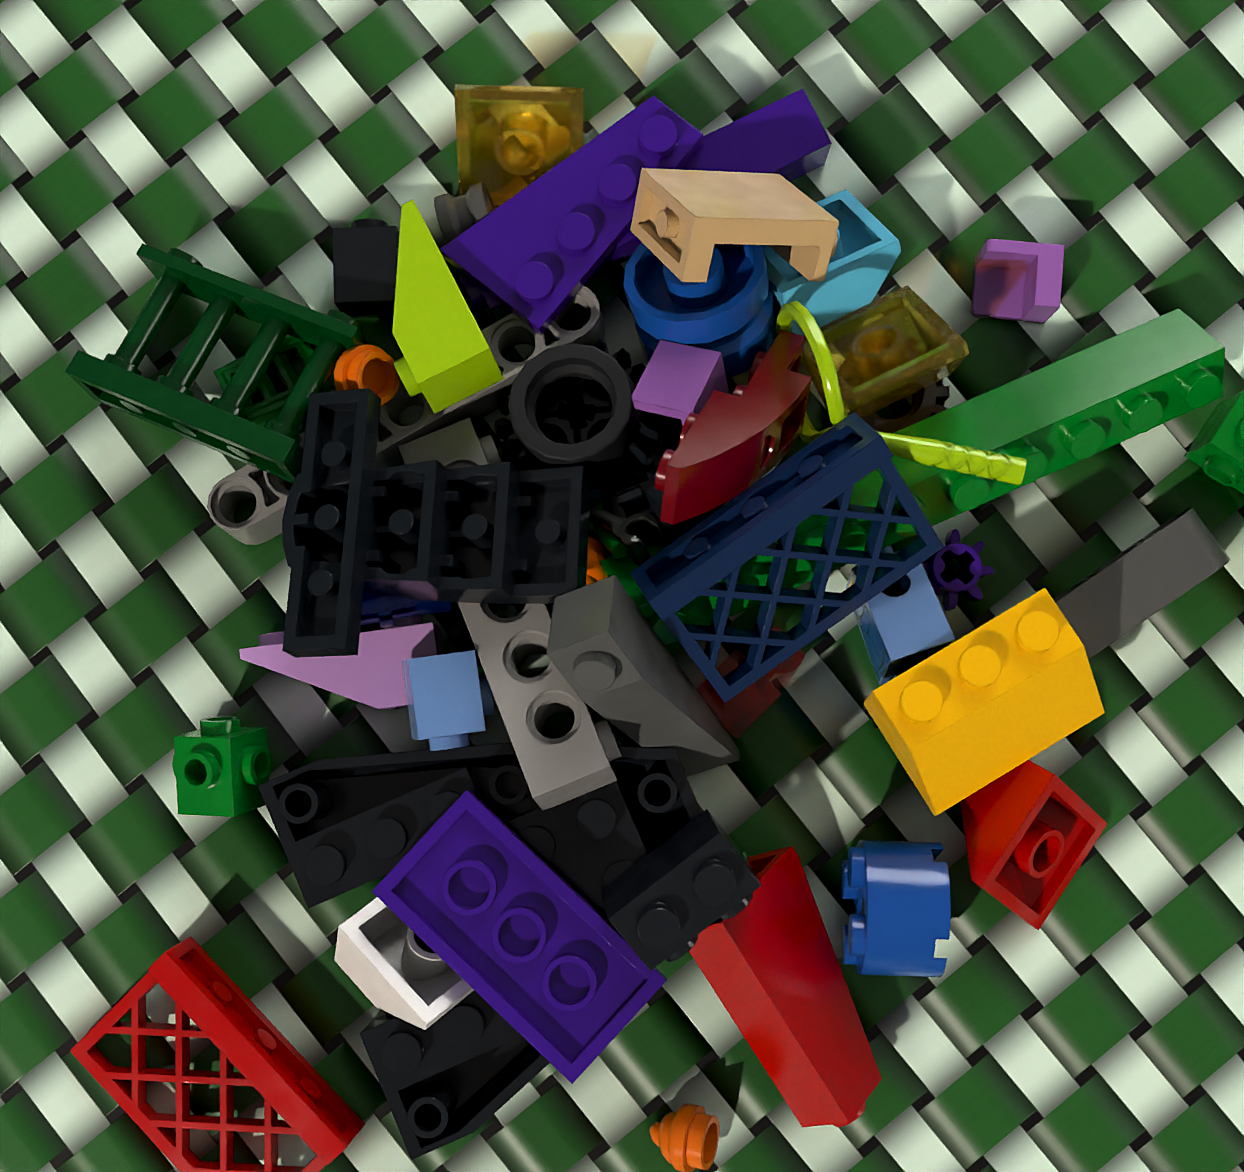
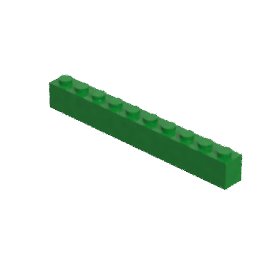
M1178 308L893 433L937 439L954 443L955 445L973 447L975 450H987L995 452V454L1000 453L1024 458L1027 460L1021 485L976 476V474H964L956 472V470L951 471L937 468L936 466H928L895 455L890 459L930 525H937L1222 398L1225 347ZM877 469L854 484L849 504L877 506L884 481ZM895 499L893 509H901ZM812 514L798 524L793 544L821 547L829 516ZM845 518L837 548L864 551L872 520ZM889 522L881 549L916 535L912 525ZM657 544L646 547L651 557L664 549V547ZM627 553L621 559L611 556L600 561L605 578L613 575L616 576L664 645L678 641L649 604L630 573L639 566L633 564L629 554ZM755 555L741 565L736 584L766 586L773 556ZM789 558L781 588L795 589L811 581L817 561ZM833 562L831 571L836 570L842 566H845L848 563ZM698 596L677 611L676 614L683 624L710 626L717 597ZM733 598L728 617L761 603V601Z

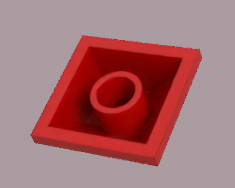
M1029 760L960 801L971 881L1030 926L1039 930L1108 823L1054 773Z

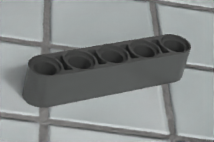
M1190 507L1154 529L1053 600L1083 643L1087 657L1090 659L1226 565L1230 558L1195 509Z

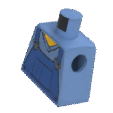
M891 545L881 549L880 552L896 554L899 551L893 552ZM922 563L883 590L890 591L897 597L887 596L880 592L854 611L879 685L887 683L952 644L955 640ZM857 564V566L851 569L846 589L855 583L860 565Z

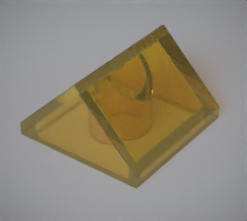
M455 84L459 196L466 194L470 185L484 182L496 209L586 143L584 88Z
M908 285L820 327L833 359L845 414L848 416L854 412L860 418H863L950 376L969 354L967 342ZM805 338L802 362L809 376L812 377V382L828 411L817 362L807 338Z

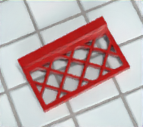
M191 936L165 951L147 969L149 972L70 1050L76 1059L180 1172H320L347 1148L365 1125L361 1118ZM157 984L175 1001V1024L146 1022V995ZM131 1011V1022L121 1021ZM190 1019H191L196 1025L190 1024ZM108 1033L130 1034L132 1067L114 1066L96 1045ZM146 1035L175 1037V1069L146 1067ZM190 1037L209 1038L220 1050V1071L190 1070ZM234 1066L239 1070V1072H234ZM146 1081L176 1082V1114L157 1113L146 1101ZM190 1083L220 1085V1116L190 1115ZM234 1085L253 1086L263 1096L264 1119L234 1117ZM278 1114H279L284 1120H278ZM190 1129L220 1131V1162L201 1161L190 1149ZM234 1131L264 1133V1164L234 1163ZM278 1134L299 1135L316 1156L304 1167L278 1165Z

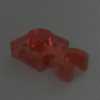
M777 626L770 628L772 631H781ZM736 649L717 669L724 677L744 663L746 658ZM799 650L787 661L779 664L726 703L707 679L696 690L726 731L734 739H737L781 695L769 680L775 674L782 675L795 670L802 663L805 654Z

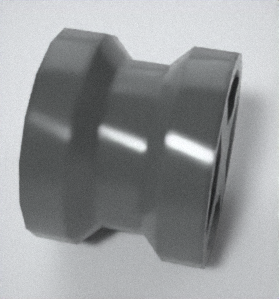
M484 182L470 185L466 194L457 197L448 193L434 197L435 212L446 245L495 210L492 198Z

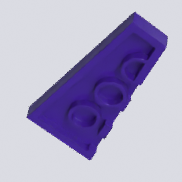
M653 95L440 249L441 254L445 260L539 335H542L630 231L641 169L681 170L703 144V133Z

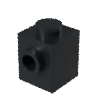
M367 218L354 220L350 223V227L333 228L334 303L340 312L347 314L353 319L394 316L400 234L396 226H388V223L383 220Z

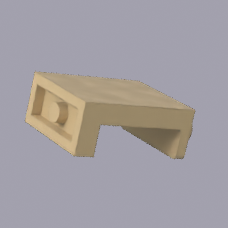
M642 168L630 231L681 282H707L715 244L768 245L808 281L823 282L829 260L833 257L837 248L839 220L780 174Z

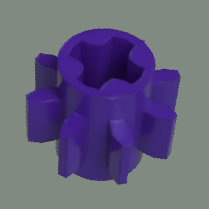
M958 529L948 532L945 537V546L926 559L925 562H922L935 594L943 597L942 605L945 611L955 609L958 603V593L960 592L967 600L972 602L980 600L983 595L981 590L975 585L979 578H984L994 573V568L982 566L978 555L985 543L979 541L971 546L960 543ZM955 558L962 567L956 574L958 579L947 583L940 574L946 567L945 563Z

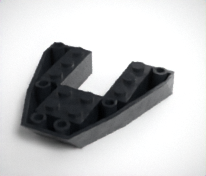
M512 742L465 746L438 751H430L429 749L318 759L258 785L308 909L387 875L466 790H470L611 924L607 918L601 890L702 813L675 749L618 746L622 756L610 761L617 781L545 811H542L531 795ZM475 990L426 1030L387 1013L373 1019L359 1033L411 1160L474 1133L550 1063Z

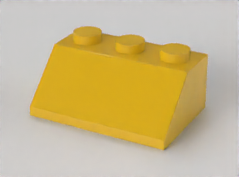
M1043 588L873 690L863 703L934 816L939 815L1105 713L1084 645L1046 588Z

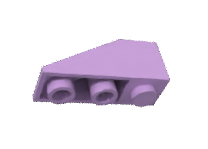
M420 613L384 618L385 629L360 632L358 655L295 658L282 651L284 631L258 635V647L239 649L240 659L383 710L408 707L402 660L442 655L444 652L440 626L433 622L424 624L423 614Z

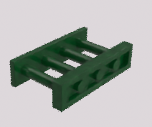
M142 243L136 254L156 277L158 282L114 355L108 353L104 360H101L78 350L65 372L93 399L294 483L297 474L301 473L303 449L300 446L302 438L298 433L307 418L309 394L322 392L335 368L337 360L345 350L352 346L369 345L362 334L363 327L355 319L343 312L329 310L326 315L207 269L196 258L180 249L170 248L168 253ZM184 293L209 303L168 375H159L156 382L142 377L138 366L180 295ZM233 314L262 324L220 398L213 397L209 404L193 398L194 393L190 389ZM290 335L315 345V350L275 421L267 420L265 425L261 426L246 420L248 416L243 411L285 337Z

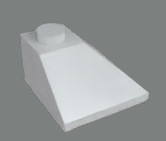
M378 897L338 926L334 960L373 1005L380 1010L426 1030L474 991L469 984Z

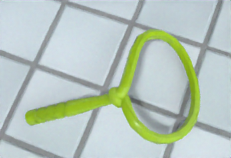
M798 301L783 304L777 317L775 339L780 330L791 332L793 320L797 322L815 356L822 379L830 422L835 426L848 415L845 414L836 369L826 340L816 320L804 305ZM805 412L803 428L799 436L808 445L832 427L817 432ZM877 431L882 436L891 453L898 457L928 466H936L941 469L956 470L959 473L976 474L978 477L996 479L997 481L1014 485H1021L1027 464V460L1024 458L1000 453L995 454V452L987 450H975L973 447L955 445L954 443L937 439Z

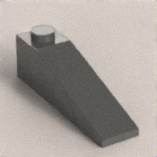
M615 575L555 597L546 655L583 702L640 746L675 749L686 777L740 760V750Z

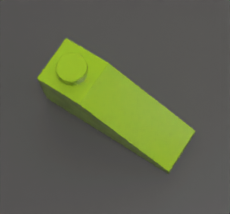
M412 199L401 206L392 333L404 357L394 361L393 364L410 397L422 392L436 414L503 380L504 377L418 207Z

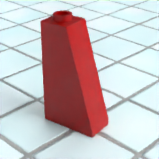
M791 845L749 856L747 860L761 886L752 892L753 897L750 903L740 913L726 920L719 918L699 933L696 944L689 952L801 1126L833 1125L835 1127H842L859 1118L866 1108L865 1101L882 1077L798 854Z

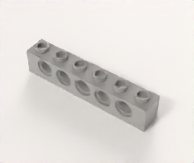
M470 417L398 446L405 465L438 460L447 469L502 463L491 434L479 439ZM458 602L531 795L542 811L617 781L610 761L622 755L607 719L594 723L587 704L580 699L551 660L548 668L537 677L526 678L519 675L520 666L526 658L534 654L546 655L554 603L548 605L526 604L523 611L517 616L500 618L497 616V611L501 604ZM566 712L575 716L574 725L565 736L551 739L542 735L543 725L551 715Z

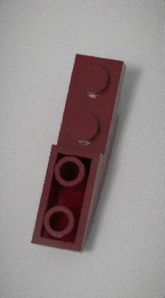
M780 330L768 352H757L751 366L747 386L738 384L733 395L714 390L699 414L695 412L689 413L682 428L678 448L676 451L667 449L664 452L656 472L655 489L663 492L660 521L674 525L730 501L765 476L790 450L802 432L812 380L811 376L799 373L805 336Z

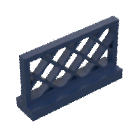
M854 412L630 573L649 604L661 620L665 622L725 703L944 547L890 459L893 457V454L882 436ZM877 469L884 480L877 506L849 504L854 484ZM895 499L901 509H893ZM812 514L829 516L821 547L793 544L798 524ZM845 518L872 520L864 551L837 548ZM889 522L912 525L919 538L896 554L880 552ZM755 555L773 556L766 586L736 584L741 565ZM789 558L817 561L809 590L781 588ZM833 562L860 565L855 583L842 593L825 591ZM698 596L717 597L710 626L683 624L676 612ZM733 598L761 601L754 629L725 627ZM777 602L805 604L800 623L787 632L770 630ZM696 640L706 641L704 651ZM721 642L750 644L746 661L723 677L715 667Z

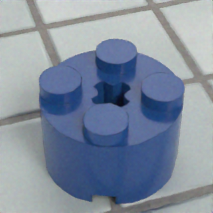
M859 840L857 847H849L848 860H842L840 876L842 899H852V914L849 916L848 925H843L841 932L842 964L856 965L859 975L942 977L947 958H934L936 939L949 940L951 905L947 862L935 861L944 850L941 843Z

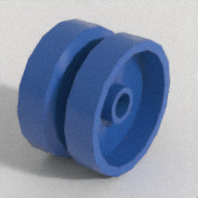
M643 243L637 246L625 265L623 286L630 310L636 320L635 327L640 345L648 362L660 340L721 352L726 379L751 368L757 352H767L774 341L777 315L773 294L769 288V273L765 252L761 245L715 244L707 282H681Z

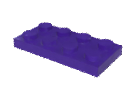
M466 790L372 890L393 913L572 1084L667 981L666 976L657 967L650 971L620 933L470 790Z

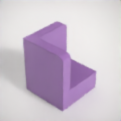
M1001 239L986 240L975 256L971 301L972 316L1044 324L1060 308L1065 245Z
M660 340L632 394L635 409L681 419L683 426L690 412L700 413L714 390L729 394L721 352Z

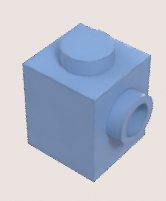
M475 650L402 660L412 739H429L430 751L469 746L468 733L486 731L484 716L493 715L494 713L493 694L487 677L478 676Z

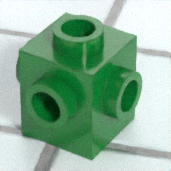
M218 716L201 719L199 730L174 736L175 753L172 767L176 777L178 814L235 817L266 805L258 785L269 781L272 770V757L267 747L266 727H240V717Z

